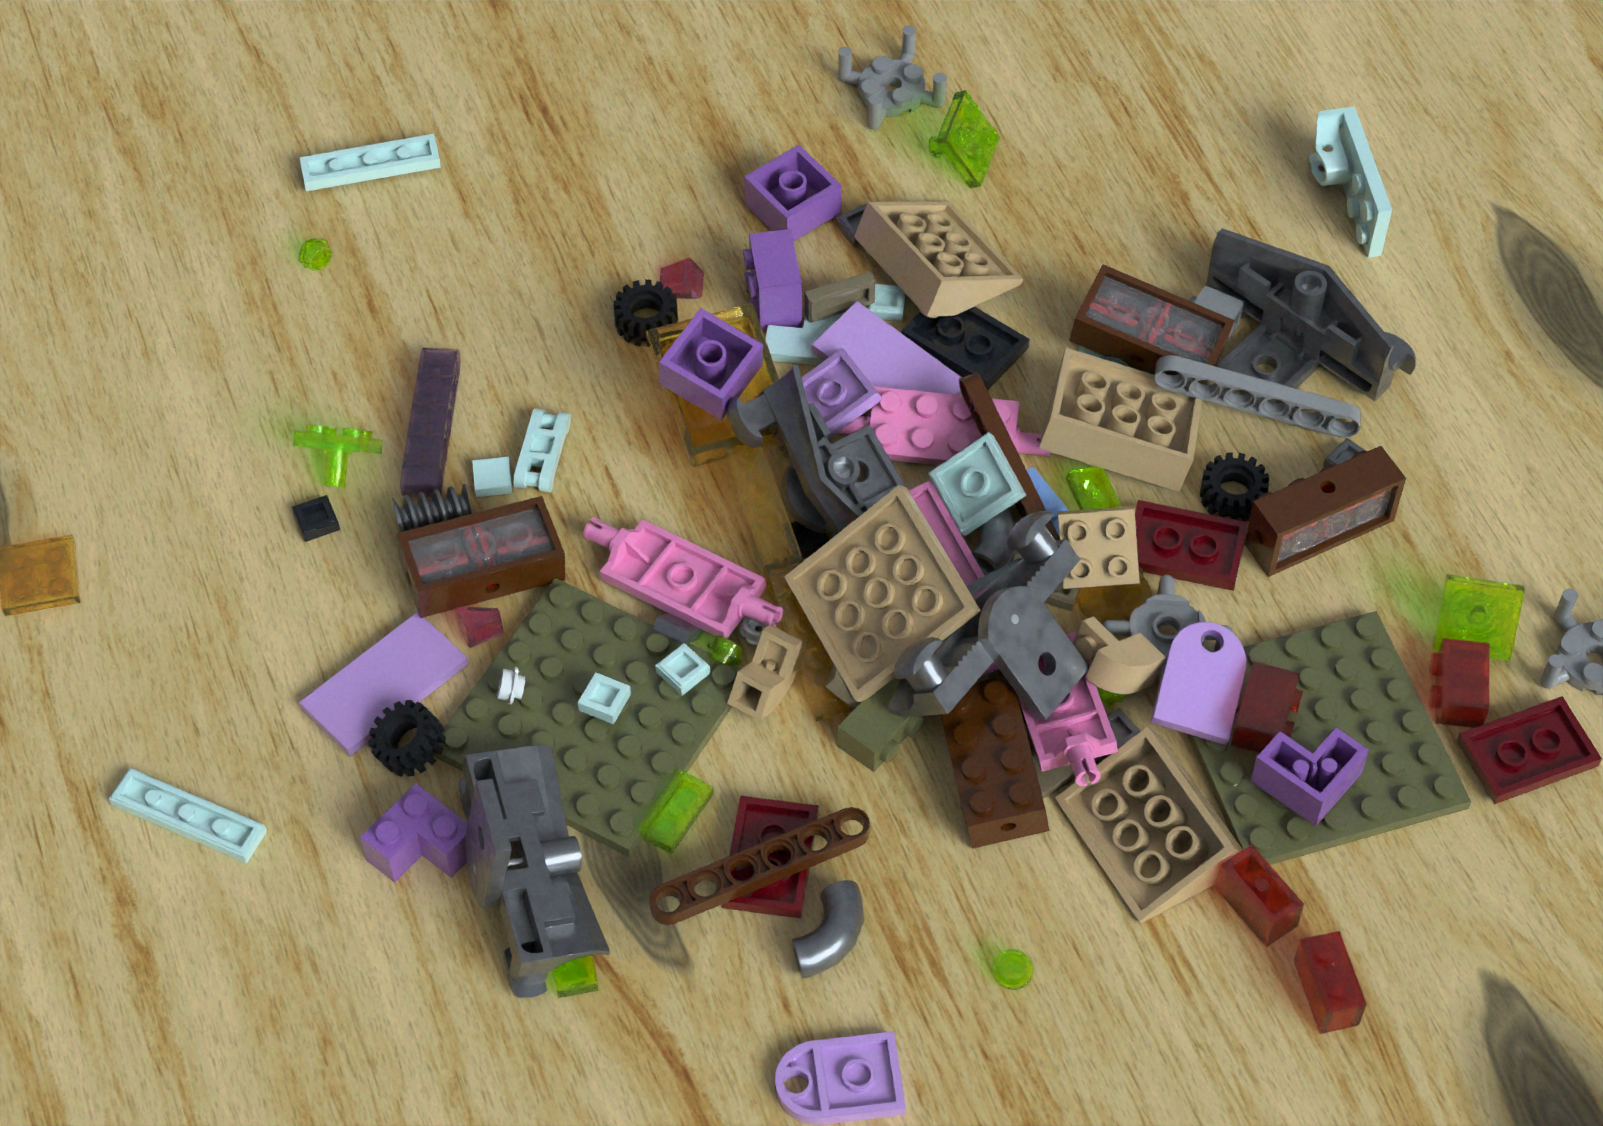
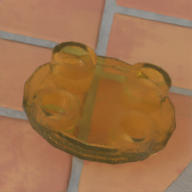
M1139 567L1140 583L1082 587L1076 600L1080 611L1087 618L1094 616L1103 625L1106 620L1130 621L1131 614L1137 607L1138 609L1146 603V599L1152 597V592L1148 581L1143 577L1142 569Z

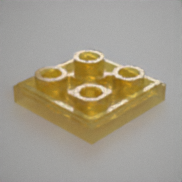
M73 535L0 547V592L2 611L5 616L81 603L76 545Z

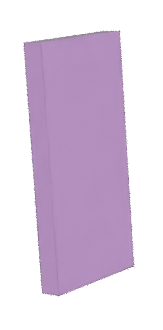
M858 301L834 322L811 347V352L823 361L841 348H844L874 388L876 386L953 395L962 394L959 386V378L962 377Z
M416 612L306 696L299 704L301 710L350 757L366 745L368 740L373 739L369 735L370 728L378 727L374 720L377 716L381 719L386 716L383 713L386 707L393 711L395 710L393 703L398 701L404 706L406 700H412L415 704L417 701L421 702L466 667L468 660L424 617L420 618L419 613Z

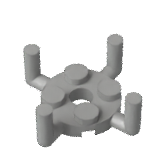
M908 25L903 28L902 53L899 59L878 56L873 59L872 64L866 67L862 73L852 70V50L850 48L842 47L838 51V77L843 82L859 86V97L862 98L865 102V107L868 109V126L873 130L880 128L885 117H898L901 112L909 109L911 113L922 103L937 108L945 105L947 76L943 73H936L933 76V92L926 91L923 69L919 65L911 64L915 57L916 28ZM894 85L899 88H896L894 91L886 90L884 87Z
M1164 575L1160 578L1157 595L1146 599V603L1138 609L1136 607L1131 614L1130 621L1106 620L1103 626L1114 637H1130L1141 633L1166 657L1170 644L1183 628L1194 623L1206 622L1200 610L1197 612L1189 605L1190 601L1175 595L1174 578L1170 575ZM1162 625H1171L1177 630V633L1172 636H1166L1161 634L1157 628ZM1221 625V626L1227 628L1228 630H1230V631L1233 633V630H1232L1231 627H1229V626H1227V625ZM1208 635L1201 637L1202 646H1204L1205 640H1216L1214 652L1220 650V644L1216 638ZM1164 661V663H1163V665H1162V667H1161V670H1160V680H1161V676H1162V672H1163V668H1164L1165 661Z
M1565 589L1554 614L1555 620L1565 631V634L1561 638L1557 654L1551 655L1548 659L1541 677V685L1546 689H1551L1567 682L1578 690L1582 691L1583 688L1596 691V695H1603V664L1592 663L1586 656L1589 653H1597L1603 657V619L1578 624L1571 615L1578 594L1573 589Z

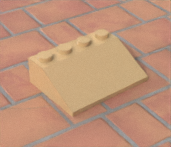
M949 201L867 202L854 238L864 247L865 252L875 259L882 267L884 273L897 283L901 291L927 317L955 316L1020 286L1024 280Z
M1065 348L1043 425L1039 449L1179 492L1193 462L1203 400L1160 388L1155 383L1153 374Z
M1149 726L1122 745L1118 752L1112 753L1097 765L1101 774L1097 783L1091 785L1086 773L1084 776L1087 786H1079L1075 782L1055 797L1140 923L1218 884L1249 860L1246 853L1168 744Z

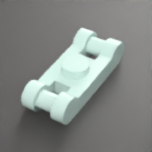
M533 409L514 473L513 484L515 488L526 489L527 486L539 487V491L552 492L555 472L566 434H568L570 429V413L558 412V415L546 414L544 409ZM531 466L542 467L541 473L530 472Z

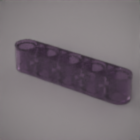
M422 348L401 470L400 486L402 496L418 497V494L423 492L426 497H432L433 490L438 489L440 494L442 492L460 376L461 357L459 349Z

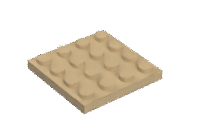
M901 485L894 488L784 576L853 698L858 702L870 698L895 678V664L903 651L911 644L929 637L939 638L943 641L981 612L908 489Z

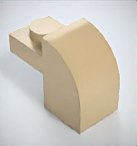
M1094 616L1082 621L1073 641V645L1090 667L1085 678L1101 689L1118 694H1131L1152 686L1166 659L1141 633L1119 641Z
M772 625L765 627L762 630L752 662L737 672L727 704L758 721L771 714L788 693L798 672V669L794 666L803 641Z

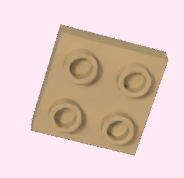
M1134 506L1058 512L1060 540L1066 539L1081 559L1064 578V589L1140 583Z

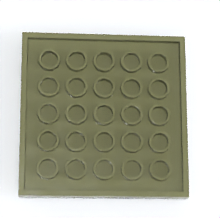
M555 578L444 727L445 731L442 732L446 736L445 743H438L443 748L441 755L434 753L433 756L463 771L465 755L531 745L551 746L566 824L630 857L732 708L727 703L737 672L742 668L688 643L686 645L710 666V674L681 696L656 673L655 668L657 663L678 648L681 643L654 631L655 629H652L653 625ZM514 667H518V675L525 676L523 695L521 699L514 698L513 703L508 704L506 700L497 699L501 671L503 668L514 670ZM595 672L629 685L631 688V695L614 725L581 712L578 709V701Z
M1377 611L1244 646L1246 670L1229 741L1226 745L1187 734L1228 828L1249 858L1244 863L1247 871L1468 809L1471 803ZM1337 727L1369 749L1362 774L1317 826H1314L1251 782L1256 757L1279 731L1311 753H1314Z

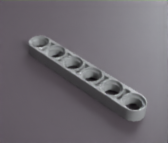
M1163 356L1156 361L1154 381L1160 388L1337 437H1352L1360 430L1361 411L1353 404L1179 356ZM1171 370L1176 371L1180 374L1167 375L1163 373V371ZM1209 380L1214 382V384L1205 385L1197 381ZM1233 390H1246L1249 393L1237 394ZM1278 399L1283 401V403L1275 404L1270 403L1267 400ZM1302 409H1315L1318 412L1306 413ZM1339 418H1347V419H1351L1352 421H1351V422H1339V421H1337L1336 419H1339Z

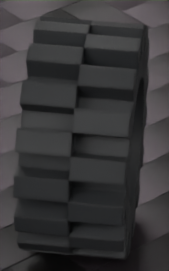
M645 279V285H640L639 280L633 281V288H630L627 284L623 287V293L618 291L616 294V300H614L613 304L615 327L620 336L624 335L626 342L630 343L634 339V344L641 347L642 341H646L647 347L653 346V340H657L658 344L664 342V335L669 339L673 336V330H676L678 326V309L676 296L672 294V289L668 286L663 289V283L659 281L656 282L655 286H652L651 280ZM643 308L659 311L658 314L649 318H640L633 315L634 312Z
M1233 452L1226 453L1225 460H1223L1221 455L1215 457L1214 463L1209 461L1206 465V470L1203 472L1200 488L1203 507L1208 506L1207 512L1210 515L1218 512L1219 517L1225 518V516H1228L1234 520L1241 517L1242 521H1249L1253 501L1262 494L1267 493L1269 489L1268 473L1264 474L1265 467L1263 464L1256 467L1257 459L1251 456L1249 461L1244 460L1245 454L1239 453L1238 458H1233ZM1229 481L1239 482L1248 488V492L1232 494L1222 489L1220 485Z
M406 700L404 706L398 701L393 703L395 710L391 711L388 707L383 710V713L386 715L383 719L378 716L376 717L374 723L378 727L370 728L369 735L373 739L368 740V744L373 749L371 750L373 756L389 771L394 772L398 776H403L405 773L410 777L414 776V769L422 773L426 771L424 766L426 762L433 765L437 761L432 756L434 753L441 755L443 748L438 743H445L446 736L442 733L445 729L440 721L422 703L417 701L415 704L412 700ZM417 728L412 741L406 746L397 749L401 737L409 730Z

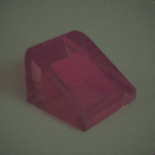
M687 258L661 268L660 282L663 283V289L667 286L672 289V294H675L676 299H698L702 297L704 273L691 258Z
M454 608L458 628L469 648L504 633L501 614L498 608Z

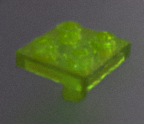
M965 90L954 94L938 136H932L929 139L928 145L930 153H934L933 157L939 158L946 155L969 188H975L983 183L1000 137L996 129L992 127L981 112L978 104L974 102Z
M306 425V432L294 431L293 446L323 449V453H326L323 486L346 488L348 455H352V452L382 454L383 440L372 438L373 431L342 428V435H336L337 428Z
M1446 574L1433 640V650L1511 661L1525 594L1524 585Z

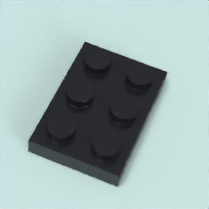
M975 306L955 316H938L937 318L927 317L919 312L901 330L904 336L958 375L964 377L977 372L987 390L1029 348L1030 341L1029 338Z

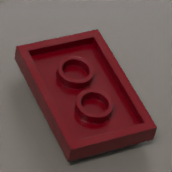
M1138 500L1135 511V523L1137 526L1136 537L1140 572L1159 576L1170 575L1174 579L1234 591L1248 522Z
M1563 696L1459 733L1457 738L1460 748L1494 804L1599 767L1602 760Z
M740 796L729 856L818 820L819 805ZM815 835L808 837L804 842L805 846L813 850ZM777 850L770 853L768 860L773 865L781 866L788 863L790 855L785 851ZM744 865L737 866L731 872L732 877L738 881H746L754 874L750 867ZM810 868L721 905V908L801 919Z

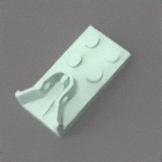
M1354 106L1320 111L1317 115L1316 153L1309 155L1308 163L1311 165V172L1322 186L1342 184L1347 197L1348 215L1350 218H1354L1356 223L1358 243L1363 244L1367 257L1381 256L1392 208L1356 108ZM1330 147L1332 151L1325 152L1323 148ZM1324 167L1325 172L1320 171L1318 168Z

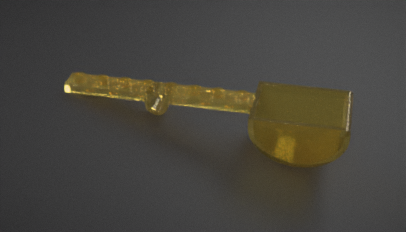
M752 303L712 313V315L763 344L762 367L739 396L743 404L755 399L764 389L779 380ZM692 319L646 330L658 371L660 360ZM664 387L691 466L697 467L723 459L728 461L764 567L763 572L764 578H766L769 597L773 604L783 609L781 621L785 632L803 641L796 665L815 721L853 711V708L825 687L833 661L784 576L803 562V558L765 448L777 445L778 440L773 438L774 433L770 431L769 427L760 431L763 437L761 445L756 448H750L736 437L729 425L727 414L720 420Z

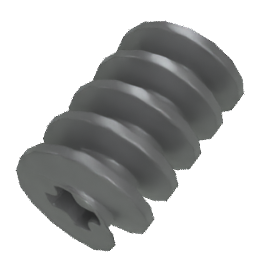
M466 484L462 485L460 496L457 495L452 486L448 487L447 495L444 499L438 489L433 490L431 501H428L424 493L420 492L417 504H414L408 495H404L402 507H399L394 498H392L399 532L472 514Z

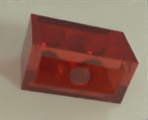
M1443 638L1438 653L1432 652L1429 672L1430 675L1436 676V685H1431L1429 708H1435V724L1470 728L1484 724L1489 711L1490 643Z
M1256 661L1253 662L1236 720L1231 745L1261 753L1279 731L1291 738L1295 722L1288 721L1287 719L1290 711L1298 713L1304 691L1296 688L1300 673Z
M1250 845L1220 865L1215 888L1266 947L1298 927L1304 903L1253 845Z
M1340 931L1300 939L1294 964L1319 1033L1323 1034L1359 1026L1367 1003Z

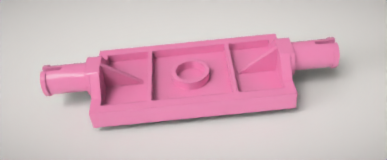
M876 386L875 389L883 400L874 405L872 411L868 412V415L859 416L835 434L850 435L870 425L891 461L938 466L982 437L962 395ZM992 399L1018 453L1051 456V452L1039 449L1042 434L1020 432V428H1017L1020 401Z
M593 517L590 523L595 524V526L587 523L584 528L583 537L586 540L609 549V560L600 570L602 581L670 613L715 637L726 641L745 617L766 627L768 625L776 627V624L772 623V621L779 623L782 618V607L775 606L759 598L767 588L766 578L642 519L635 529L621 528L619 530Z
M1076 632L1066 634L1072 643L1076 637ZM1041 655L1038 660V667L1040 672L1044 674L1046 661ZM1087 672L1047 720H1036L1017 694L1021 714L1041 772L1071 764L1077 785L1083 787L1087 786L1084 774L1087 773L1091 785L1097 783L1101 777L1094 758L1118 752L1117 741L1096 685L1085 678Z

